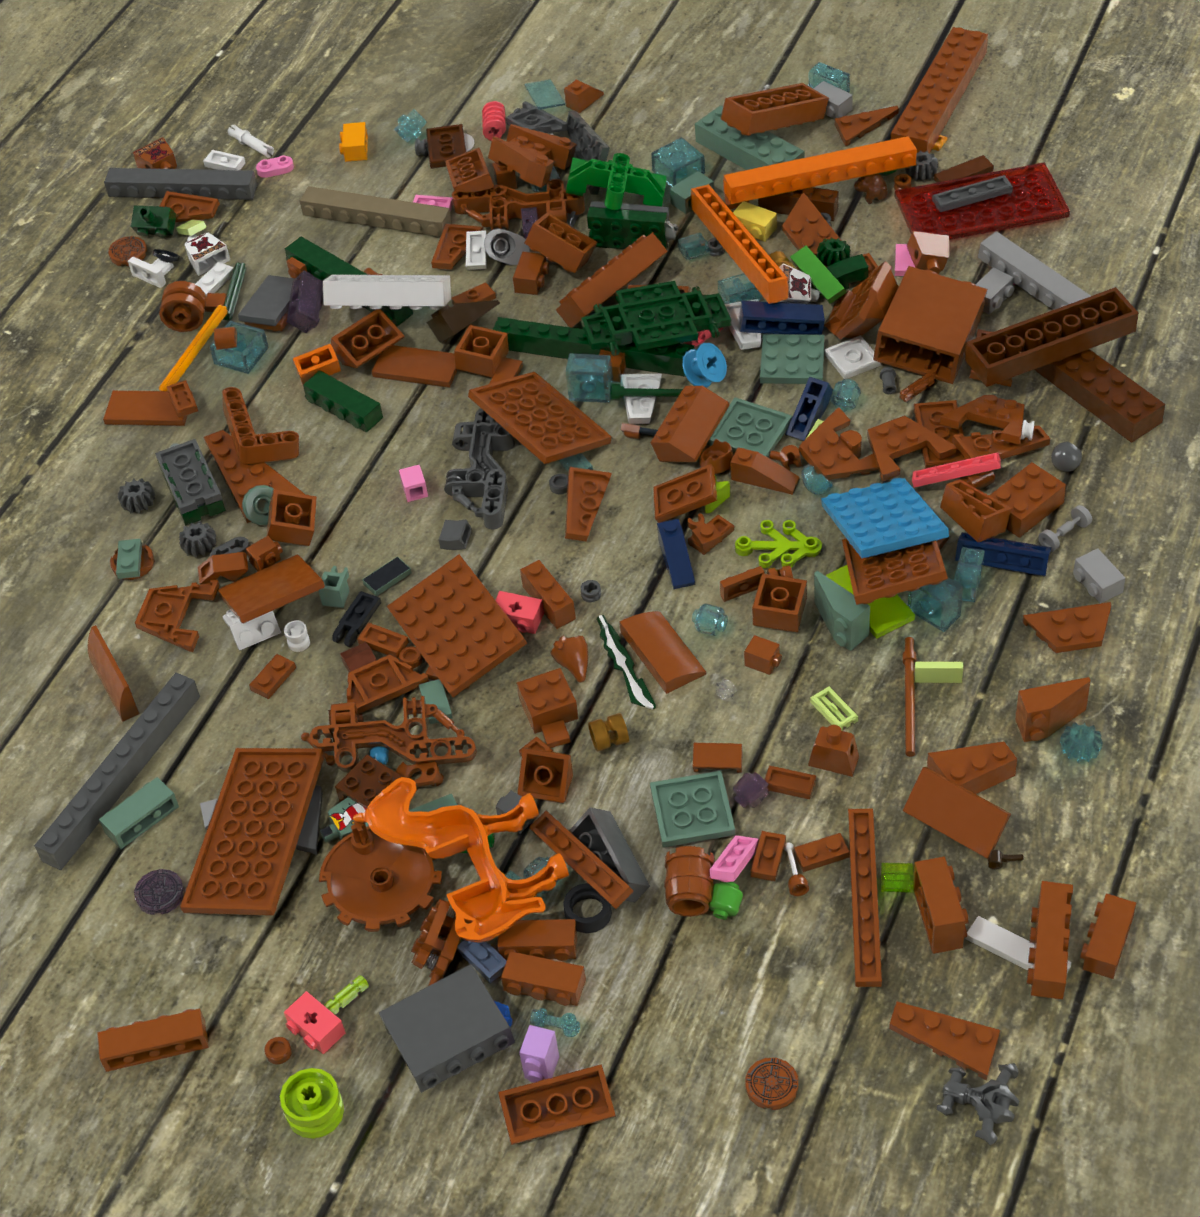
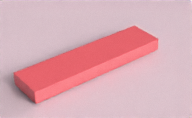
M997 452L914 471L912 475L913 487L1000 469V455Z

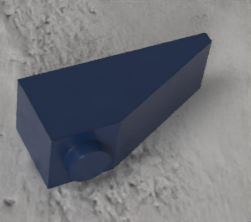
M809 376L785 433L786 436L801 441L807 438L817 419L820 420L834 392L828 382Z
M679 519L657 523L658 541L673 589L695 585L691 562Z

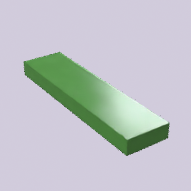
M804 246L790 256L792 262L799 270L811 277V283L829 304L847 293L845 288L807 246Z

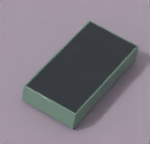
M397 556L362 579L363 585L375 596H378L412 574L411 568Z

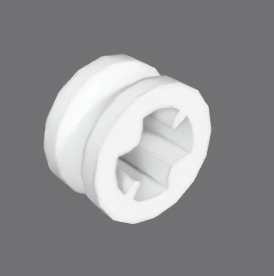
M1027 420L1023 421L1021 439L1027 437L1032 441L1035 421L1028 423Z

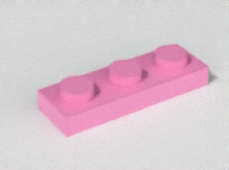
M735 835L710 868V878L718 879L721 882H734L755 854L759 839Z

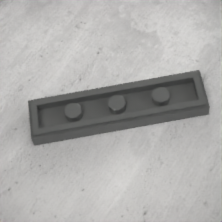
M1003 175L932 195V201L939 212L1011 193L1013 192V186L1006 176Z

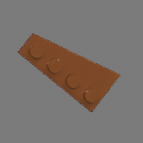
M1040 425L1034 426L1032 441L1026 437L1021 439L1020 444L1001 440V430H993L992 434L986 435L975 432L971 433L968 437H961V434H956L952 437V442L966 459L998 452L1001 460L1048 446L1051 439Z
M569 467L565 539L587 542L612 473Z

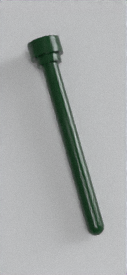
M611 384L610 400L620 401L624 397H679L683 389L624 388L620 384Z

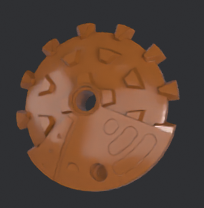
M353 821L354 825L351 826L352 833L340 840L330 850L321 866L319 882H327L328 893L321 895L326 908L332 905L340 912L337 919L342 924L348 926L353 920L366 924L365 930L368 932H378L380 925L396 922L398 927L409 924L411 921L409 915L420 907L427 910L432 905L434 898L429 895L433 885L442 883V871H434L433 861L436 859L430 857L423 848L386 841L376 835L369 826L366 827L365 823Z

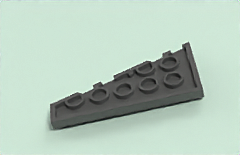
M569 111L567 132L571 142L577 144L575 150L577 158L607 162L610 147L576 111ZM587 185L591 195H598L600 187Z

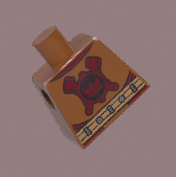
M163 137L133 152L137 168H177L174 153Z

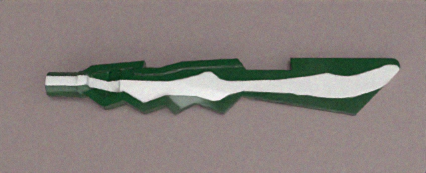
M604 615L598 616L596 620L601 629L600 638L604 641V649L608 652V657L614 660V669L623 671L631 703L655 709L656 705L643 679H637L632 669L635 666L627 650L620 644L621 638L613 626L607 622Z

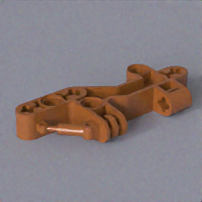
M560 179L550 180L547 183V192L526 194L504 185H494L493 188L477 192H452L455 212L457 214H468L469 217L480 222L483 227H491V231L495 228L502 229V227L509 230V221L512 218L523 220L540 219L548 212L567 223V213L571 214L572 211H575V215H580L585 211L584 194L583 197L566 194L564 182ZM490 212V214L481 215L480 213Z
M421 696V700H416V697H412V701L403 698L404 721L399 726H394L385 720L357 722L355 702L331 704V725L317 726L312 729L309 736L315 748H322L324 752L334 751L336 764L341 771L347 773L359 763V748L386 747L413 765L433 761L438 765L469 762L475 758L477 753L474 741L466 737L465 732L462 729H458L454 725L455 722L439 710L435 704H426L425 696ZM418 714H422V718L416 717H418ZM433 716L448 730L451 728L457 734V737L429 739L427 718ZM421 726L423 729L419 735H412L410 733L412 727ZM324 734L326 738L323 739V743H319L317 739H320L321 735ZM453 745L455 746V749H456V750H455L456 755H453V750H452V747H451V746H453ZM463 745H468L469 747L466 754L462 752ZM439 747L448 748V752L444 756H437L435 754ZM427 748H430L432 757H429ZM417 749H420L422 752L419 758H416L414 755ZM345 755L353 756L352 762L348 765L341 764V759Z

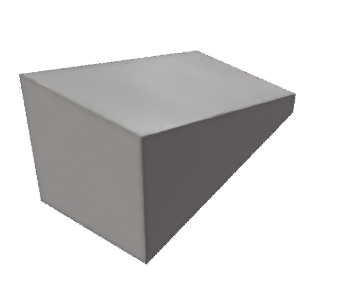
M218 799L200 803L206 832Z

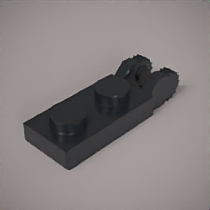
M360 591L340 619L339 625L332 635L333 642H340L347 630L349 632L344 639L345 646L352 647L357 639V635L361 633L380 606L381 598Z

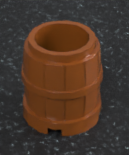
M680 846L676 848L675 853L670 854V851L666 853V879L664 881L666 904L674 914L690 917L699 916L708 911L715 884L714 880L710 878V868L715 863V857L712 852L708 855L704 853V848Z

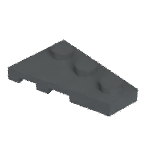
M315 785L295 848L296 850L317 855L323 795L321 786Z

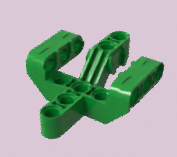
M623 153L614 154L613 159L608 160V162L573 157L566 194L583 197L587 185L607 188L604 205L611 210L621 209L624 192L644 195V205L662 207L667 176L633 167V164H629L630 157Z

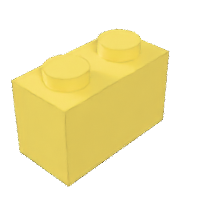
M744 201L733 212L750 234L761 241L766 242L777 229V213Z

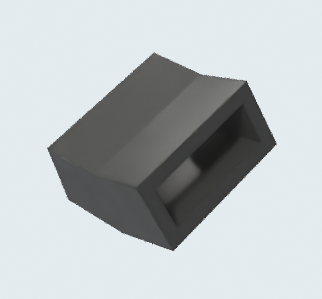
M466 519L458 521L445 520L439 537L440 549H466L472 530Z

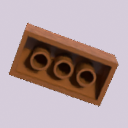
M685 386L650 442L659 461L696 462L728 409L729 402L704 386Z

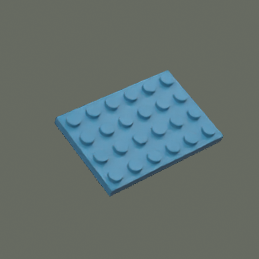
M894 478L887 483H874L870 487L862 489L853 488L849 492L841 494L832 493L828 497L821 498L822 507L861 558L949 537L947 526L905 478Z

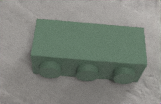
M156 777L132 796L127 797L114 809L105 813L99 821L105 834L120 849H123L176 810L179 805L175 794Z

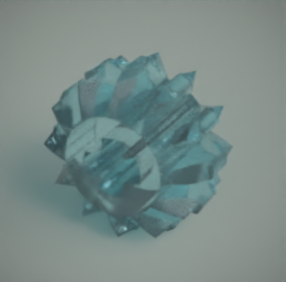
M1085 721L1082 725L1074 722L1072 727L1066 726L1060 739L1062 753H1067L1068 759L1076 758L1078 763L1081 759L1089 762L1091 757L1097 758L1103 744L1101 731H1095L1094 725L1086 726Z

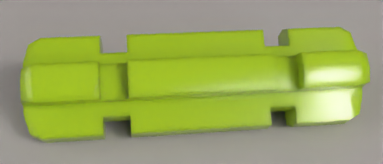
M360 975L352 981V985L349 983L333 996L334 1000H328L324 1006L336 1015L340 1011V1007L344 1008L359 996L358 992L362 993L369 987L367 980Z

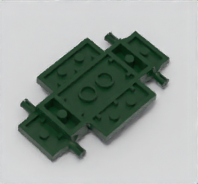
M675 281L616 291L618 305L602 307L598 303V305L595 304L593 306L595 314L581 317V324L591 349L596 350L609 347L613 356H615V353L616 356L620 353L619 345L632 343V338L637 350L698 340V331L709 330L713 338L716 336L717 338L720 336L718 328L731 326L732 321L720 293L703 295L697 286V288H692V292L681 294Z

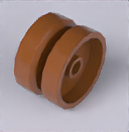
M175 281L168 284L164 289L159 312L161 321L170 329L179 332H190L197 329L202 324L207 300L205 292L196 284L187 281Z

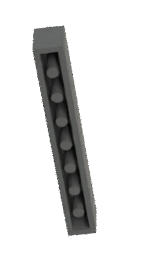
M109 168L104 181L108 197L164 198L166 192L169 191L215 199L253 200L257 188L255 174L251 170Z

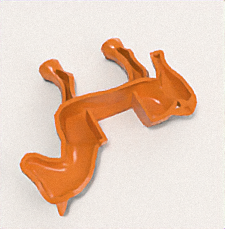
M401 777L383 789L370 802L365 813L354 815L353 820L355 822L368 823L369 828L386 841L423 848L430 857L435 859L446 858L467 850L480 877V881L446 895L453 911L456 913V934L461 939L469 942L481 943L490 941L507 931L522 917L531 913H544L546 909L544 901L541 897L535 896L542 891H551L556 886L557 880L569 876L566 863L560 853L550 857L547 865L537 874L521 880L508 879L494 863L490 853L488 835L497 832L516 833L522 830L526 820L539 816L538 808L530 793L522 796L514 809L501 815L488 816L477 814L474 810L462 805L441 807L429 812H410L409 806L416 794V782L410 778Z

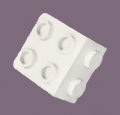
M231 609L222 616L224 622L230 628L239 650L281 633L273 611L244 624L240 622Z

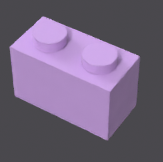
M529 1025L519 1054L524 1078L532 1083L553 1077L559 1060V1052L555 1031Z

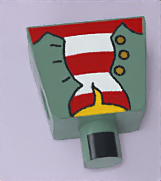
M349 797L328 811L331 825L320 830L324 841L327 843L338 837L342 840L351 834V826L354 825V815L365 813L366 808Z

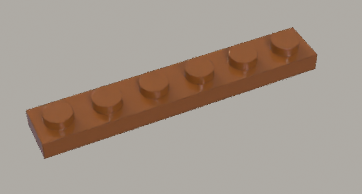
M547 810L529 827L556 854L560 853L565 863L615 909L634 892L629 885Z

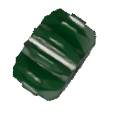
M839 238L823 239V242H820L817 248V258L824 266H830L849 258L851 255L850 246L846 244V241H840Z

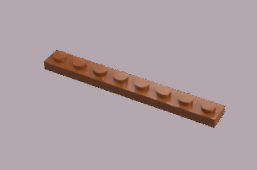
M873 808L848 809L855 987H882Z

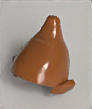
M563 635L559 641H555L553 644L554 648L550 652L551 656L558 664L568 669L578 682H584L588 667V645L585 637L578 635L566 638Z

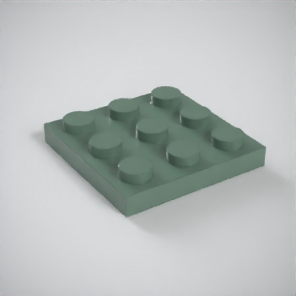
M763 334L760 383L806 384L809 376L823 381L824 335Z
M735 397L707 445L712 446L714 440L718 439L721 442H728L734 454L739 447L759 452L769 458L770 452L775 449L788 429L792 415Z
M721 770L650 782L663 848L735 835V826Z

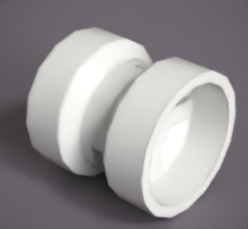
M299 620L287 623L284 633L289 649L294 652H301L307 649L310 645V639L305 623Z

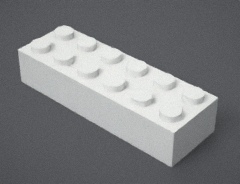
M331 275L323 281L324 305H330L331 309H340L342 306H350L351 309H361L362 306H370V309H381L382 306H390V309H401L402 306H410V309H422V306H430V309L437 310L441 309L442 306H445L451 300L450 275Z

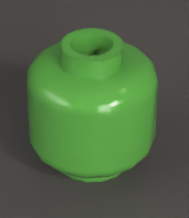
M721 881L714 884L712 901L709 903V909L713 911L712 915L714 917L727 920L728 916L737 915L743 897L739 885L734 882Z

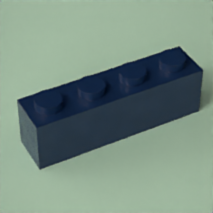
M741 301L739 313L740 332L822 335L825 322L823 305L780 302L769 304L762 301Z

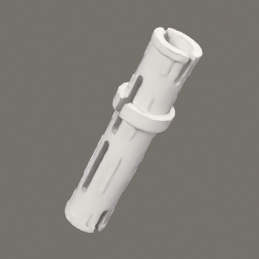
M231 125L232 128L229 127L228 135L237 139L240 144L251 147L267 158L273 155L274 148L252 136L249 131L242 130L236 125Z

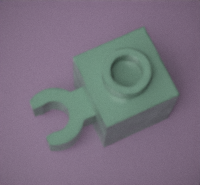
M333 566L331 572L324 571L321 579L325 587L318 590L322 606L344 608L350 592L347 582L349 578L347 567L344 568L342 573H338L337 566Z

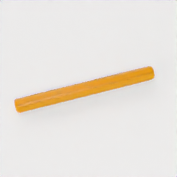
M218 305L161 383L159 386L160 391H168L167 386L179 381L213 334L214 329L218 327L228 313L226 306Z

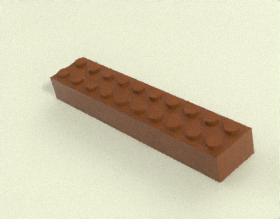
M961 27L952 28L892 130L891 140L909 136L917 148V153L919 151H928L930 154L939 135H941L987 53L988 34L980 31L966 30Z

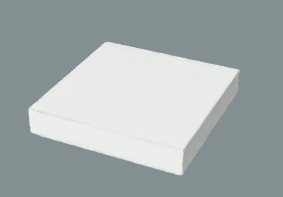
M861 335L824 349V355L844 380L881 366V362L873 360L874 351Z

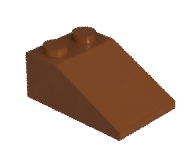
M1086 677L1020 690L1018 692L1015 720L1023 741H1039L1043 738H1048L1083 713L1087 707L1090 678Z

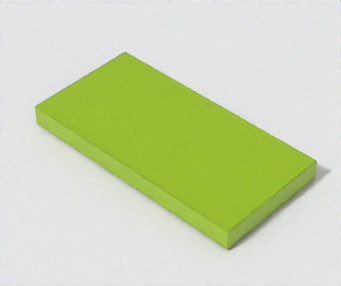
M847 565L826 575V577L853 594ZM898 594L891 598H879L868 604L870 605L869 631L876 639L915 620V614Z

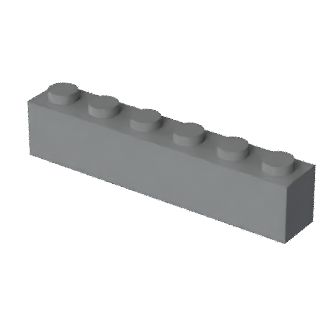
M997 231L980 243L979 259L992 268L994 267L1013 276L1014 284H1017L1053 310L1091 296Z

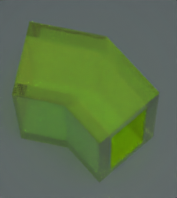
M881 863V892L913 893V863Z

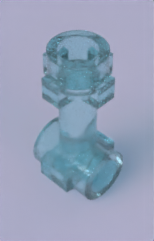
M540 1008V1010L533 1009L530 1024L542 1028V1026L548 1025L563 1029L564 1036L567 1037L576 1036L580 1030V1023L572 1013H566L560 1018L547 1015V1009Z

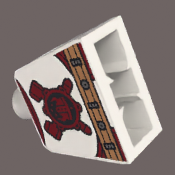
M204 233L200 236L194 234L189 236L185 243L187 256L198 276L209 271L218 262L224 264L230 261L227 245L210 233Z
M782 264L779 267L788 278V299L782 300L780 303L808 304L810 301L816 302L818 300L819 291L811 288V277L786 264Z

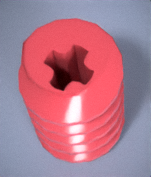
M497 101L485 104L482 109L483 135L492 141L493 136L501 138L506 131L505 107Z

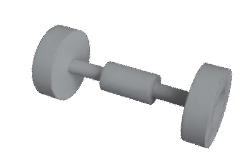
M1078 505L1071 510L1073 520L1067 521L1059 527L1056 533L1048 529L1041 532L1038 536L1041 546L1052 547L1051 552H1054L1060 546L1058 536H1064L1074 528L1075 524L1082 528L1092 523V516L1088 509Z

